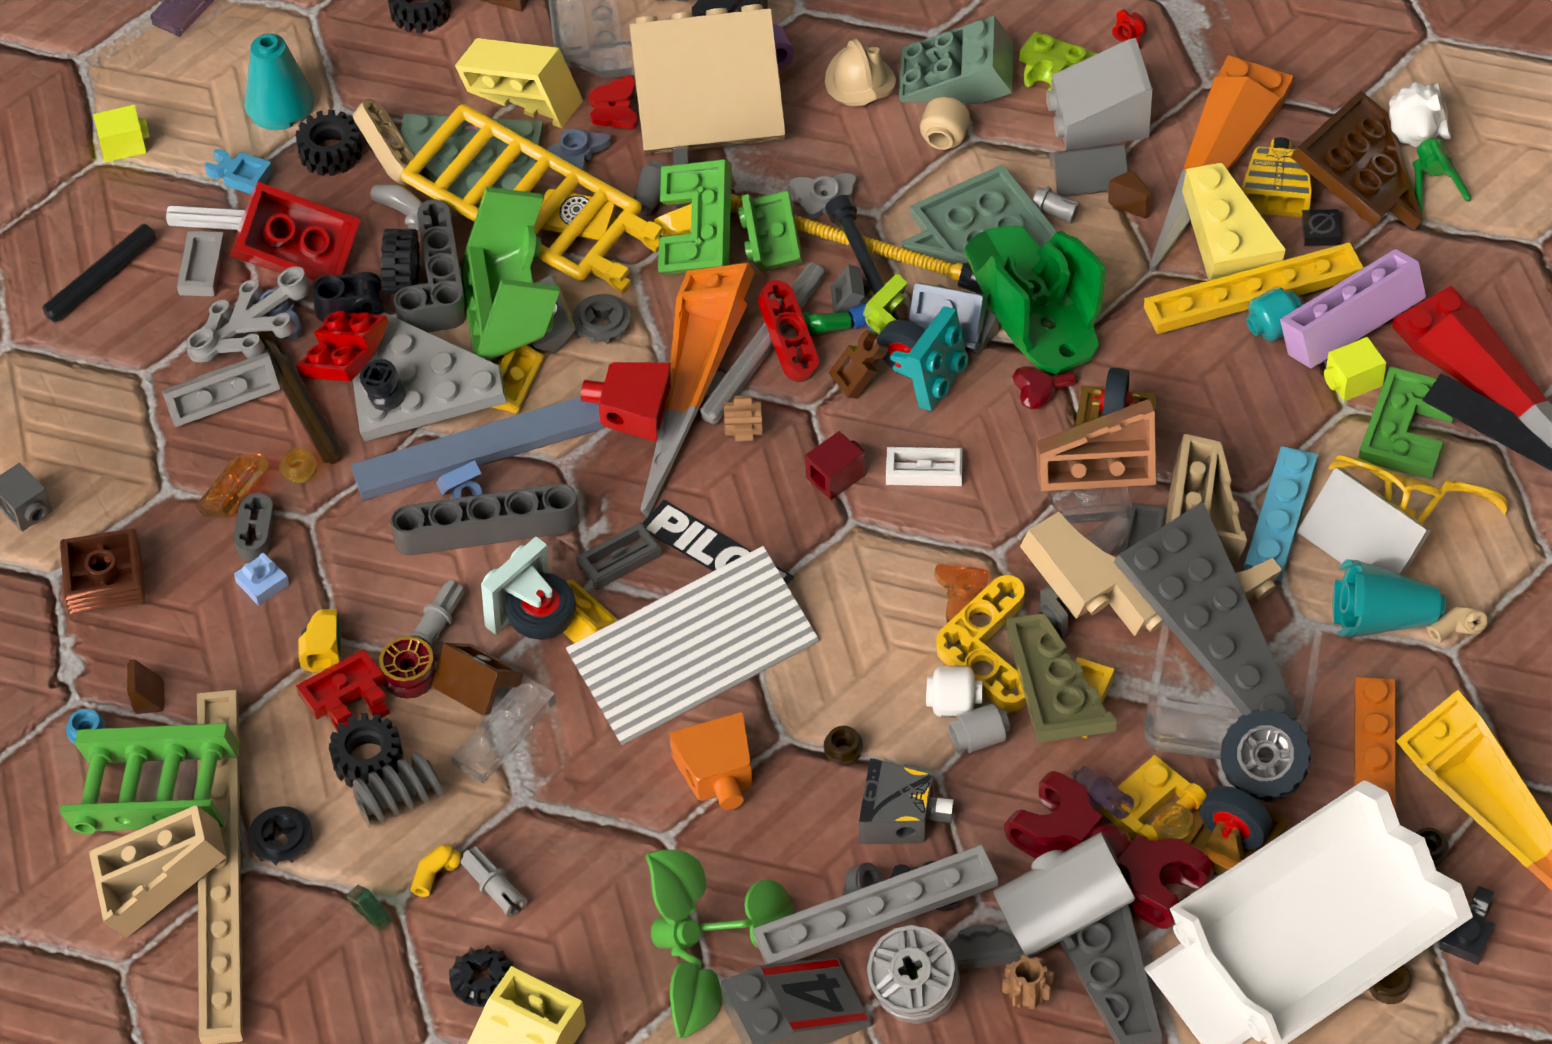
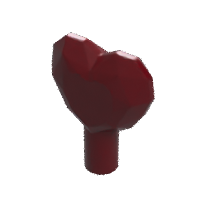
M1023 366L1017 368L1012 376L1014 384L1021 390L1020 400L1022 405L1029 409L1042 408L1053 398L1055 390L1072 387L1076 384L1075 375L1072 371L1051 376L1041 369Z

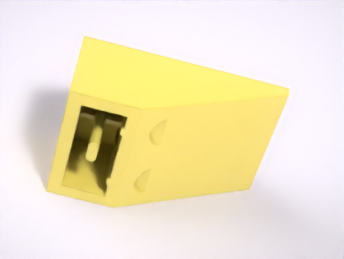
M511 966L489 997L468 1044H574L586 1027L583 1001Z

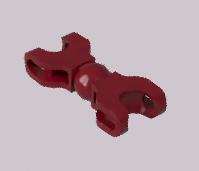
M1056 771L1048 772L1039 782L1040 801L1053 813L1038 815L1021 809L1015 811L1004 824L1007 840L1035 859L1053 850L1065 852L1102 832L1111 845L1119 861L1118 867L1135 896V900L1128 904L1130 910L1138 918L1161 929L1170 928L1175 923L1170 908L1179 903L1177 896L1164 885L1177 883L1192 889H1198L1205 885L1213 875V867L1209 857L1181 839L1164 838L1155 841L1137 835L1132 841L1130 834L1122 827L1113 824H1102L1103 815L1094 810L1090 805L1089 794L1084 785Z

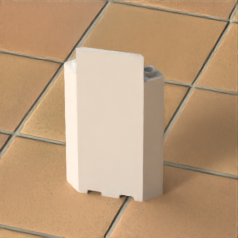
M1363 780L1170 908L1176 923L1173 926V930L1181 943L1144 967V969L1201 1044H1243L1252 1037L1258 1042L1264 1041L1267 1044H1288L1470 920L1473 915L1462 885L1436 871L1425 838L1400 825L1389 793Z

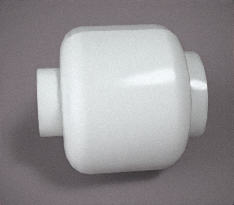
M938 666L933 675H927L926 707H932L936 716L956 718L959 714L974 710V704H982L983 681L975 680V674L971 667Z

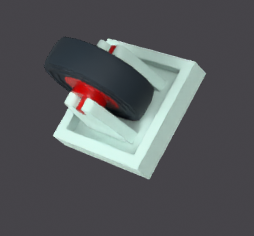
M534 537L528 544L516 548L510 559L499 569L491 570L481 583L485 627L495 635L510 623L518 633L528 638L543 640L558 636L566 631L573 622L576 610L573 590L564 579L549 573L547 544L538 537Z

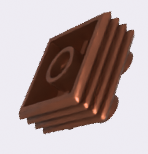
M135 528L67 538L60 541L64 598L69 613L90 612L145 601L140 543Z

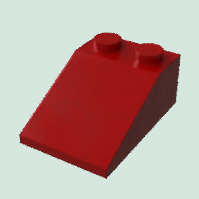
M257 182L252 188L229 256L280 273L290 267H301L308 279L314 282L321 276L342 275L361 219Z

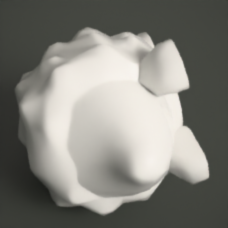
M1414 82L1411 85L1402 87L1396 95L1392 96L1389 102V119L1391 120V129L1398 137L1400 143H1408L1416 148L1423 141L1436 138L1438 135L1446 140L1451 139L1448 125V110L1439 83L1423 85Z

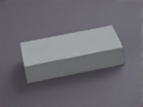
M188 231L177 282L179 295L215 296L226 242L224 232Z

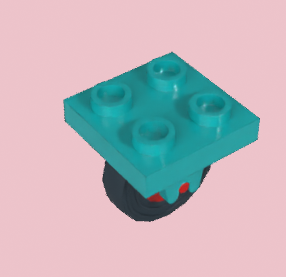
M943 306L928 328L920 327L905 320L891 321L877 337V343L886 344L889 347L882 359L894 371L912 379L918 407L931 412L939 400L947 395L950 385L957 375L965 370L968 363V354L965 350L962 336L963 331L960 326L957 309Z

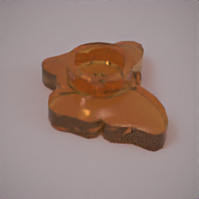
M945 564L936 565L934 571L935 579L947 589V598H949L945 614L947 623L987 587L989 578L987 570L970 566L964 568L962 566H949Z

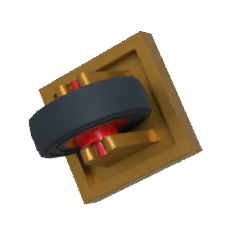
M1110 368L1107 374L1106 387L1081 386L1076 426L1150 399L1155 411L1156 393L1129 390V370Z
M1216 786L1205 797L1199 810L1200 814L1183 841L1207 855L1211 860L1213 871L1223 874L1285 833L1289 827V820L1267 810L1256 798L1242 790L1230 786Z

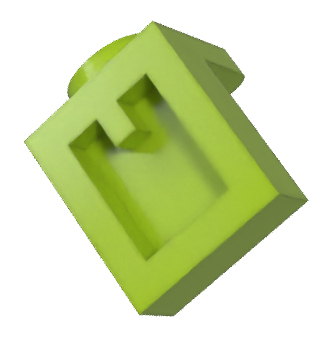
M898 273L867 302L863 312L868 326L878 334L881 333L889 322L896 320L891 314L906 299L903 293L908 282Z

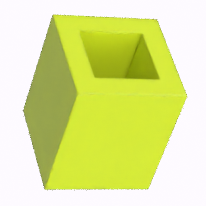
M135 105L93 114L105 163L146 153L143 139L150 138L146 119L145 117L138 118Z
M1365 337L1328 352L1324 378L1329 388L1336 390L1345 402L1382 387L1386 362L1370 339Z

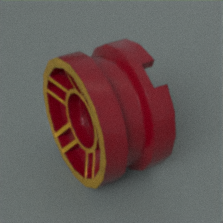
M412 636L399 637L390 641L382 649L379 656L380 670L385 680L384 686L389 693L405 699L416 698L427 693L426 689L432 684L436 671L433 651L427 642Z

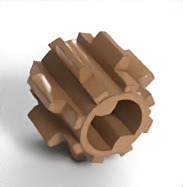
M751 395L734 396V402H725V435L735 436V442L753 441V435H762L761 401H752Z
M1021 955L1019 961L1006 964V979L1002 980V992L1009 994V998H1013V1006L1021 1007L1023 1005L1028 1006L1029 1009H1035V1005L1038 1002L1043 1003L1044 1000H1050L1051 988L1049 986L1053 984L1054 973L1053 971H1047L1046 966H1043L1042 958L1035 957L1032 959L1027 958V955Z

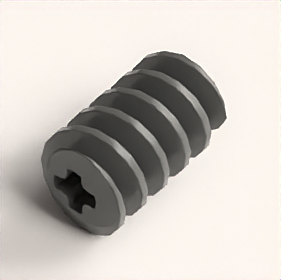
M416 752L411 755L412 767L406 760L400 759L397 761V773L392 767L387 765L382 768V779L375 772L368 774V786L360 778L353 781V794L357 807L369 828H371L370 815L374 814L381 823L385 822L386 808H389L395 816L400 815L399 803L402 801L410 810L414 809L415 795H418L425 803L429 802L428 790L431 788L440 797L444 795L438 776L429 760H426L421 754Z

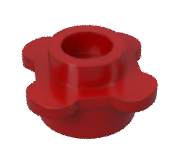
M1125 9L1116 13V26L1112 28L1113 37L1122 42L1136 38L1140 47V39L1147 32V24L1144 18L1136 12L1128 13Z

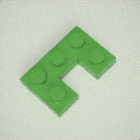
M723 159L661 167L660 202L666 205L692 203L691 234L659 237L658 273L663 275L685 274L688 270L729 265L731 162Z
M1390 366L1361 444L1358 458L1376 465L1428 479L1433 478L1442 452L1443 441L1409 433V429L1415 413L1452 423L1453 417L1422 401L1436 381V378Z

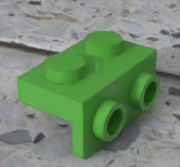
M788 191L755 199L749 194L742 195L743 207L738 208V213L743 229H748L750 241H745L748 261L750 263L754 262L761 272L803 263L791 194Z

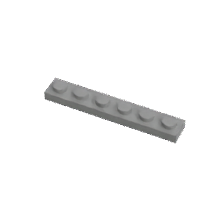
M979 845L753 928V937L765 965L794 962L997 887L998 878L983 846Z

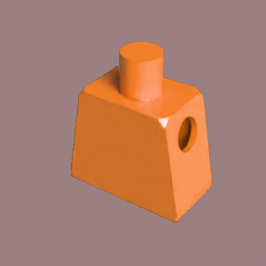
M742 712L669 732L673 760L696 798L705 801L717 797L723 810H732L739 807L744 801L740 790L752 786L751 762Z

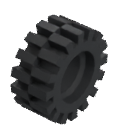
M388 0L392 21L396 22V26L399 28L404 26L407 32H411L412 28H416V33H422V28L426 27L428 32L434 30V24L441 27L444 25L443 19H449V12L452 9L451 0H429L421 4L409 3L413 0Z
M328 110V115H323L322 111L316 112L317 118L315 119L311 115L307 116L306 123L301 121L298 125L299 130H296L295 134L302 165H307V170L312 173L317 169V174L324 176L325 171H329V175L334 176L337 169H340L341 173L347 172V164L353 168L356 165V159L360 160L362 156L359 127L353 117L349 116L347 118L346 113L342 111L339 112L338 116H335V110ZM329 139L340 140V142L332 146L318 145L320 142Z
M386 228L382 237L383 245H381V284L385 294H396L400 289L417 285L418 272L420 269L418 233L416 229Z
M360 713L361 720L356 721L354 715L347 718L348 726L340 722L337 725L338 733L332 732L329 752L333 769L336 771L340 781L345 779L347 786L352 788L353 781L357 778H360L365 784L368 783V774L371 772L377 773L382 779V768L387 765L392 767L397 773V761L403 759V750L398 729L396 726H392V721L388 718L382 722L381 715L374 713L372 720H369L367 713ZM363 744H376L381 747V751L369 759H357L351 755L355 748Z

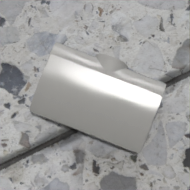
M1102 832L1065 852L1053 850L1042 854L1032 863V870L993 891L1014 936L1027 957L1036 955L1135 900L1133 892L1118 867L1119 861Z

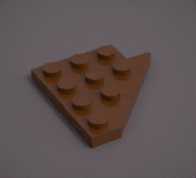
M1362 91L1358 92L1298 146L1291 156L1305 172L1313 175L1333 195L1343 200L1356 211L1359 217L1367 220L1373 226L1389 212L1413 231L1423 220L1396 135L1391 129L1389 114Z

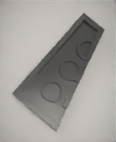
M1127 904L1061 940L1059 943L1116 1044H1162V1034L1129 905Z

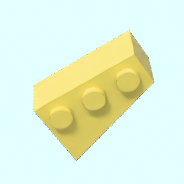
M476 38L455 65L467 92L506 106L508 102L525 108L524 114L533 118L537 113L554 119L552 124L561 129L583 102L560 48Z
M1222 163L1186 169L1182 193L1209 281L1283 261L1286 249Z

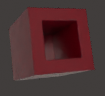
M838 431L805 454L806 478L832 500L865 476V452L855 440L850 441L843 433Z

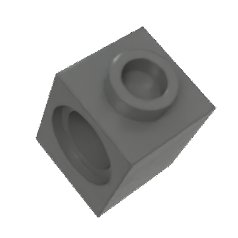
M19 462L0 475V511L23 532L33 524L42 521L46 515L52 512L46 488Z

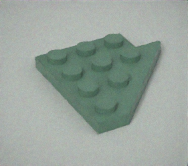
M403 115L400 134L414 156L449 116ZM491 118L541 146L544 133L543 121ZM465 120L422 171L435 182L480 128L477 127V130H467L466 127L473 124ZM493 136L447 190L463 199L507 148L508 144ZM521 152L492 187L513 190L537 160ZM481 200L478 202L476 207H480Z
M1002 164L911 205L910 216L923 232L903 240L902 248L935 257V259H942L943 261H948V263L956 264L958 262L963 264L968 262L964 252L966 245L978 233L985 230L1004 226H1021L1040 248L1057 231Z

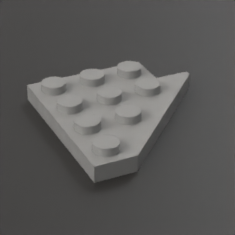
M387 313L380 314L386 315L389 323L378 348L369 362L376 359L391 361L406 390L404 401L401 405L389 411L375 409L360 382V373L353 379L359 430L364 442L507 403L503 374L499 365Z

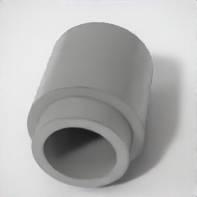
M989 704L957 715L956 720L948 723V730L957 752L966 750L968 753H972L1004 742L1006 740V732L1010 731V724L1003 709L998 710L994 704Z

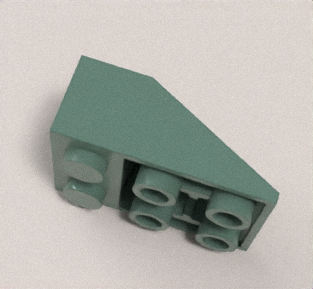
M994 15L902 47L899 100L901 102L929 103L934 98L945 96L956 98L961 103L981 104L1011 94L1013 40Z

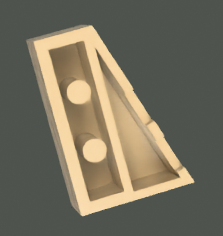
M1183 434L1174 459L1165 525L1199 503L1204 502L1232 567H1237L1247 539L1245 531H1241L1238 520L1239 508L1237 501L1233 500L1231 493V478L1222 443Z
M195 805L89 851L103 922L127 939L224 860L226 852L219 822L198 805Z

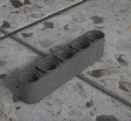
M553 484L405 505L393 512L390 523L396 549L405 555H419L565 534L574 530L579 524V512L575 490L566 484Z

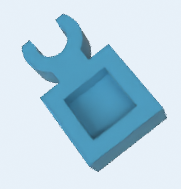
M215 149L213 152L215 162L219 164L205 163L206 174L214 179L223 178L225 186L251 194L252 188L257 182L265 184L273 172L272 164L269 161L242 152L234 159L221 149Z

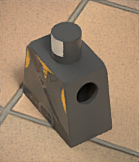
M870 758L859 817V844L922 843L926 839L928 821L952 823L954 799L932 797L933 776L927 772Z

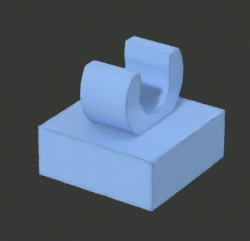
M264 552L234 573L236 583L258 606L289 585L287 575Z

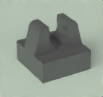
M848 264L830 286L834 313L846 311L850 314V308L867 304L871 297H866L871 287L868 281L862 278L861 268Z

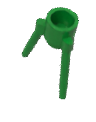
M1430 138L1420 143L1417 147L1419 159L1415 160L1412 165L1415 171V196L1421 215L1423 210L1424 172L1431 176H1439L1446 173L1448 177L1452 178L1465 201H1470L1471 195L1457 173L1451 157L1448 156L1444 142L1437 138Z

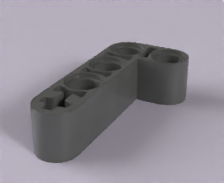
M431 199L422 203L417 211L428 283L404 287L394 296L397 319L425 332L459 327L464 323L467 316L450 209L444 201Z

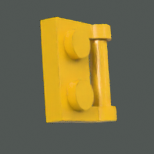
M1154 755L1099 802V812L1115 825L1122 827L1130 834L1133 840L1137 835H1140L1148 840L1157 841L1192 809H1199L1207 795L1199 785L1189 783ZM1174 795L1180 798L1150 825L1142 824Z

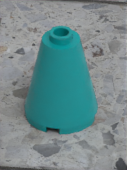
M264 34L254 39L250 47L244 97L245 111L258 127L268 130L291 128L290 123L298 119L304 121L313 110V91L285 40L276 34Z
M1346 559L1340 565L1339 570L1346 571L1343 580H1335L1332 599L1333 622L1342 626V630L1337 631L1339 636L1351 638L1428 626L1436 623L1439 617L1444 616L1446 598L1444 594L1440 593L1438 586L1359 560Z

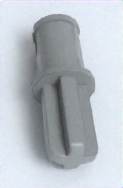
M449 580L445 583L433 603L427 604L423 609L424 616L411 636L427 642L432 649L444 627L451 624V614L465 593L464 587L454 580Z
M473 847L463 853L461 859L462 866L480 884V892L484 895L489 894L507 917H513L520 912L510 902V899L522 909L526 906L527 898L507 879V872L503 868L498 869L480 848Z

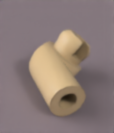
M1455 607L1439 618L1437 622L1431 624L1427 628V632L1431 639L1437 643L1443 641L1453 632L1475 635L1481 633L1487 627L1488 617L1481 610Z

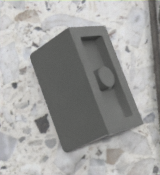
M1118 143L1049 152L1050 167H1053L1055 170L1057 194L1061 196L1108 191L1110 180L1127 172L1125 145Z

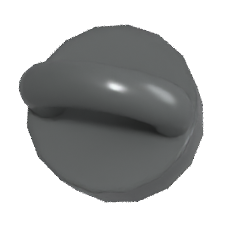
M862 863L851 867L846 875V884L842 896L884 881L882 874L871 863Z

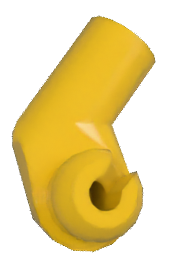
M440 844L418 862L410 888L411 892L420 897L429 896L436 873L442 867L448 871H453L457 868L462 858L461 853L456 849H452L450 844Z

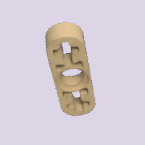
M363 100L353 113L354 121L386 173L395 182L405 186L409 185L401 179V172L415 156L387 111L373 100Z

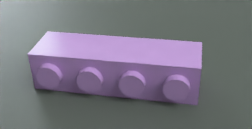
M1394 249L1281 318L1280 322L1288 355L1307 367L1313 368L1328 358V352L1355 342L1425 299L1426 294L1419 261Z

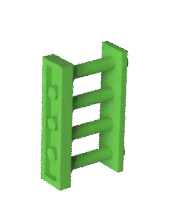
M227 723L77 730L75 745L89 764L81 804L61 805L59 810L73 832L88 835L97 831L139 830L195 805H198L218 821L220 827H224L225 819L212 799H210L217 761L223 758L238 757L240 744ZM201 759L194 799L172 801L180 762ZM150 761H164L156 801L135 802L142 765ZM127 762L118 803L97 804L105 766L110 763Z

